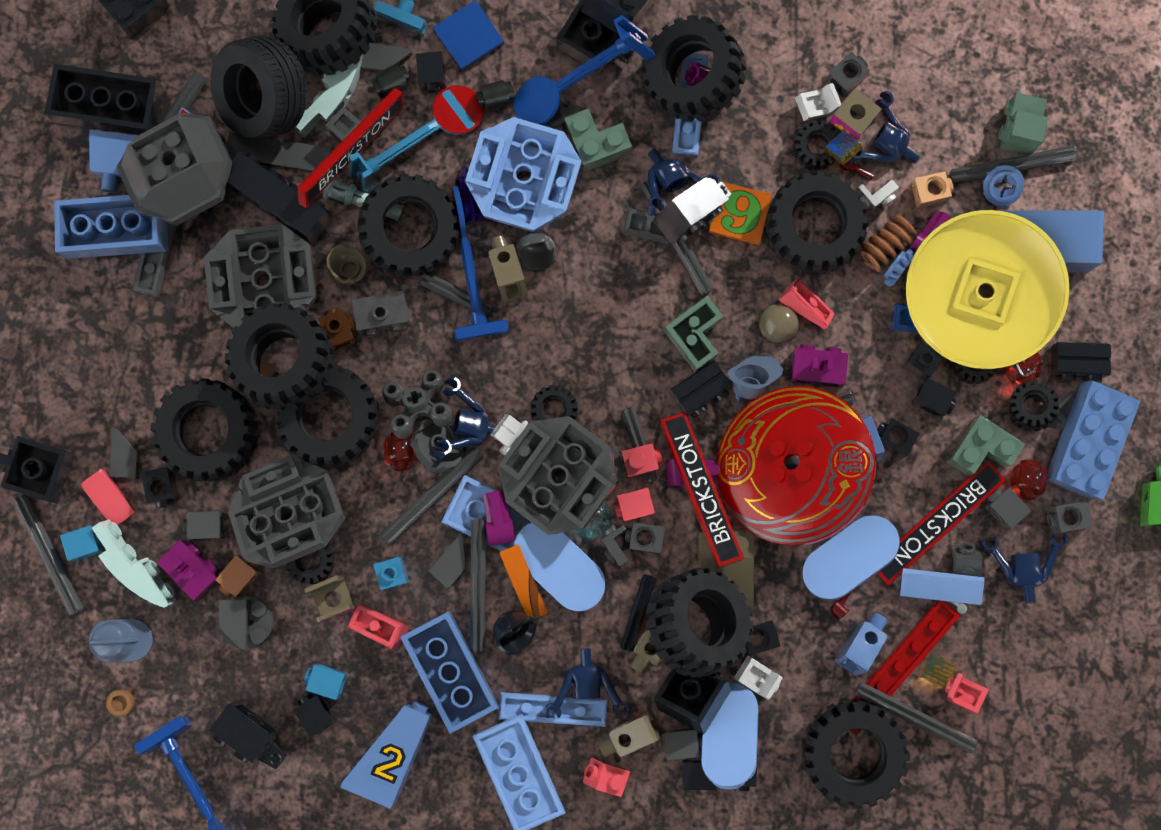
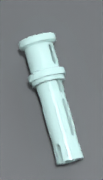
M334 179L324 189L323 198H332L343 202L346 207H351L352 205L362 207L365 198L369 194L357 190L358 187L354 184L347 185ZM394 205L385 216L399 221L403 205Z

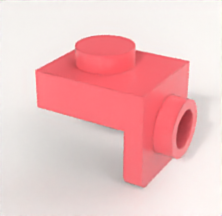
M653 443L622 451L628 477L661 470L660 464L664 463L661 448H656Z
M958 673L955 679L950 678L945 692L948 693V702L978 715L989 689L965 679L963 674Z
M592 757L585 769L583 783L596 790L622 797L630 771Z

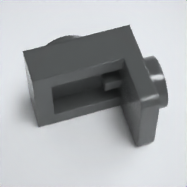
M616 524L603 532L605 538L601 540L607 548L603 553L611 565L617 563L619 567L629 561L614 540V538L627 530L624 525L620 528Z
M970 543L952 545V574L981 577L983 558L978 546Z

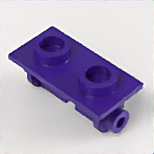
M468 167L460 171L455 179V186L458 187L463 206L465 225H468L475 218L476 222L486 221L466 185L465 179Z

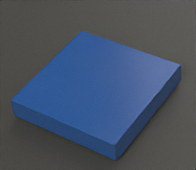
M476 0L433 27V31L461 71L504 44V40Z

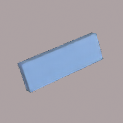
M903 568L900 596L981 605L984 577Z

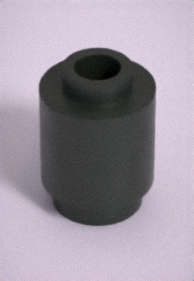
M395 63L375 74V78L370 81L379 98H382L395 88L401 91L408 87L407 81L411 78L404 65L399 67Z
M504 80L481 85L479 86V92L475 93L479 108L484 107L485 111L508 106L510 102L515 101V93L511 81L504 82Z

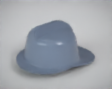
M756 355L728 370L727 376L732 381V389L736 394V400L739 402L745 399L754 400L765 394L769 385L782 375L783 366L773 357Z
M135 619L102 621L94 626L89 636V647L94 657L109 663L140 660L148 654L153 643L152 632L149 627L140 620Z

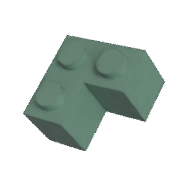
M1016 93L1011 100L1006 101L1003 115H1006L1007 118L1005 125H1001L998 134V140H1002L1000 149L1026 155L1033 153L1043 143L1048 117L1044 116L1047 99Z
M589 108L564 118L565 128L572 146L581 159L583 173L631 155L632 145L623 123L598 132Z
M708 295L665 326L664 333L694 372L710 363L718 355L717 350L704 334L719 324L724 316Z
M982 415L973 418L946 462L967 476L975 474L985 457L1005 469L1013 465L1024 448L1025 443Z

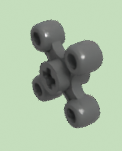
M435 370L425 372L422 376L420 388L414 387L404 391L401 385L396 382H389L383 387L382 395L388 405H401L404 407L403 413L395 416L391 421V430L394 436L400 439L408 438L413 432L414 422L423 421L428 417L439 427H445L451 423L453 414L450 407L446 403L434 404L431 402L432 395L439 393L444 386L439 372Z

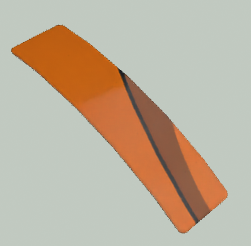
M515 545L500 551V556L525 614L533 616L535 619L548 614V610L538 591L520 546Z

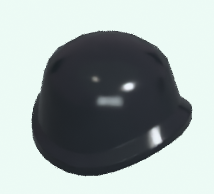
M511 610L502 614L493 626L495 642L499 650L505 654H517L525 650L536 632L537 621L535 617L528 616L519 610Z

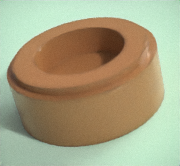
M123 689L113 691L106 700L108 712L116 717L130 714L135 706L134 696L129 691Z

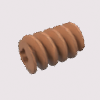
M895 215L892 218V222L885 223L884 229L880 228L877 230V236L871 235L869 242L862 243L860 253L874 270L880 272L879 262L888 265L889 261L886 256L889 255L895 259L897 255L894 249L896 248L901 252L904 251L905 248L902 242L911 245L913 242L910 235L914 237L918 235L904 217Z

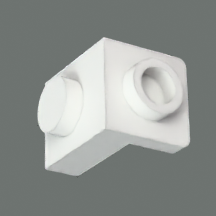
M833 83L827 84L820 90L801 93L795 97L803 121L827 117L841 106L839 95Z
M892 179L873 195L863 184L857 189L862 194L861 202H866L868 210L872 212L881 204L884 207L890 204L896 198L894 193L899 186Z
M747 655L734 679L769 700L778 690L782 676Z

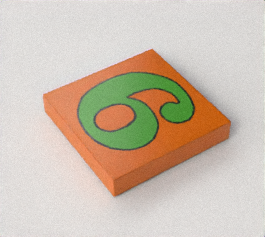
M723 182L731 195L728 197L729 200L722 206L724 211L713 219L714 221L710 225L709 233L759 246L772 194Z

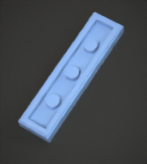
M693 53L682 61L679 87H690L684 79L686 70L689 69L691 63L696 62L708 67L709 55ZM682 118L676 119L673 155L698 157L702 121L699 122L696 118H694L693 122L684 121Z
M501 692L499 720H507L522 713L525 721L606 727L608 699H574L566 697L560 707L561 717L557 718V709L551 708L548 712L549 718L547 719L544 715V708L547 704L554 703L557 696Z

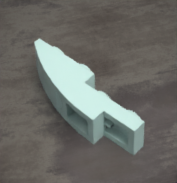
M363 54L356 65L354 63L349 65V69L344 72L339 70L335 72V75L326 76L324 73L322 82L327 90L325 92L323 90L314 97L313 104L307 110L305 109L303 117L295 127L304 138L321 120L328 123L342 107L345 108L360 78Z
M108 519L92 527L106 549L98 557L122 584L143 599L163 608L177 601L171 585L164 582L159 575L160 570L157 564L149 560L148 557L138 561L135 550L132 546L125 543L121 537L122 532L116 523Z

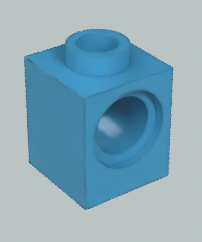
M90 525L60 535L67 561L76 562L105 552L103 544L92 529L94 526Z
M402 557L373 564L380 590L385 591L409 583Z
M314 664L313 669L308 668L305 675L306 691L338 700L341 697L348 673L321 664Z

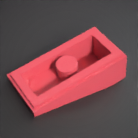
M797 278L788 285L778 299L785 306L792 308L793 311L823 329L828 327L835 315L800 278Z
M100 469L80 484L107 520L110 519L111 522L120 525L136 513L116 483L109 477V473L106 470Z
M358 603L347 626L396 651L399 650L402 644L400 637L405 635L409 629V626Z

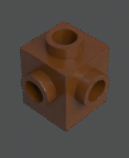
M333 308L323 313V317L318 318L320 326L329 336V341L333 345L334 351L357 343L353 334V330H356L352 315L347 316L343 309Z

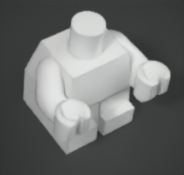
M505 414L490 434V436L503 444L499 452L506 455L529 423L528 421L522 419L518 422L511 415Z

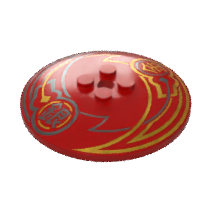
M791 386L775 389L748 403L727 427L717 455L716 465H719V473L717 475L718 487L731 515L739 524L755 536L781 545L799 546L817 543L843 530L865 506L872 491L876 475L874 442L860 415L838 396L828 391L808 386ZM791 456H797L799 458L797 468L793 470L787 469V459Z

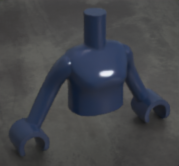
M884 91L880 94L884 101L877 100L875 104L882 108L888 121L883 124L873 141V144L884 153L866 152L861 145L854 144L855 147L851 146L855 155L847 153L845 155L847 162L854 163L859 159L890 163L899 160L902 156L914 164L919 160L920 155L908 147L910 142L909 131L899 123L890 109V105L894 101L892 93Z
M652 149L648 153L649 158L655 164L648 171L650 200L647 214L650 216L655 214V208L660 212L664 208V200L658 197L657 182L669 193L681 189L689 180L697 183L703 179L691 172L679 159L664 160L656 149ZM709 174L706 176V178L714 179L717 184L720 183V178L717 175Z
M450 377L444 382L453 387V389H444V395H457L474 412L463 409L457 411L453 435L464 438L451 442L446 439L438 441L436 446L444 449V451H436L434 453V456L438 459L445 458L452 449L481 445L486 440L487 435H490L496 427L489 424V417L484 408L460 388V381L455 377Z
M1063 534V544H1059L1055 540V535H1052L1050 538L1052 547L1045 560L1043 570L1040 566V555L1038 553L1011 555V568L997 548L998 540L995 537L993 538V548L986 546L985 538L981 541L980 547L985 553H992L1009 584L1024 589L1025 604L1036 603L1034 587L1041 586L1048 580L1057 554L1068 543L1069 538L1066 534Z
M590 648L580 649L581 664L567 670L555 702L547 704L544 708V715L547 719L549 718L548 712L551 708L557 709L556 715L557 718H560L562 714L560 707L570 690L571 684L572 698L593 699L601 697L600 682L602 681L607 694L613 702L612 709L614 714L618 715V708L621 705H625L626 715H629L631 711L630 706L619 698L607 672L602 667L591 664Z

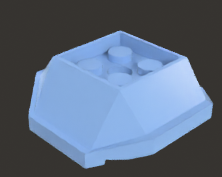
M513 117L480 132L465 182L484 218L535 232L567 212L581 167V159L563 131ZM521 171H527L531 174V177L527 181H520L517 175Z

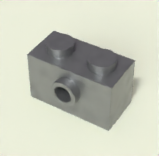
M404 290L352 300L356 329L360 335L364 334V337L378 336L380 331L389 329L392 333L406 330L405 326L411 325Z

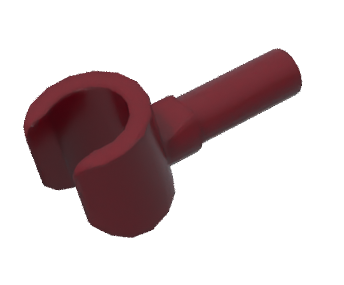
M842 155L843 158L840 161V168L842 170L854 171L870 181L874 177L872 173L855 165V162H847L845 155Z
M851 592L837 600L830 607V612L836 619L843 618L849 612L844 603Z

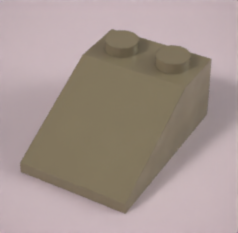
M733 531L744 559L717 569L703 532H699V568L714 569L716 573L721 572L728 576L727 580L729 582L733 580L739 586L738 591L744 593L747 598L745 601L747 608L750 607L751 612H753L754 534L749 531ZM700 607V613H705V611Z

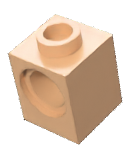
M945 171L915 178L910 184L917 209L945 203L952 197L951 193L954 192L952 180L947 178ZM928 185L937 186L939 194H931L928 191Z

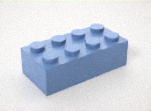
M129 195L54 201L55 253L66 259L168 251V223L139 213L134 208Z
M1093 380L1080 383L1075 401L1070 409L1066 425L1061 433L1044 480L1087 499L1104 500L1140 400Z
M448 611L400 637L450 734L500 707L451 612Z

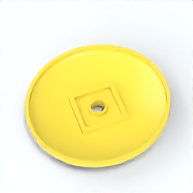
M980 210L968 212L941 224L925 238L917 249L907 274V307L919 335L944 358L970 368H1004L1033 356L1057 332L1068 306V272L1056 244L1041 228L1031 221L1004 211ZM984 284L991 285L994 289V295L990 298L981 297L978 292L979 287Z

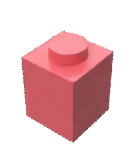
M648 488L618 495V502L613 503L617 518L622 517L623 523L655 514Z

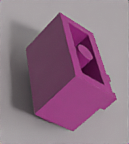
M801 344L800 348L793 350L790 374L791 383L842 388L846 384L848 353H842L841 348L827 347L826 351L815 350L816 346Z
M179 540L157 563L193 601H199L218 583L215 579L219 576L217 573L220 570L211 560L205 561L199 555L201 550L191 540L189 542Z

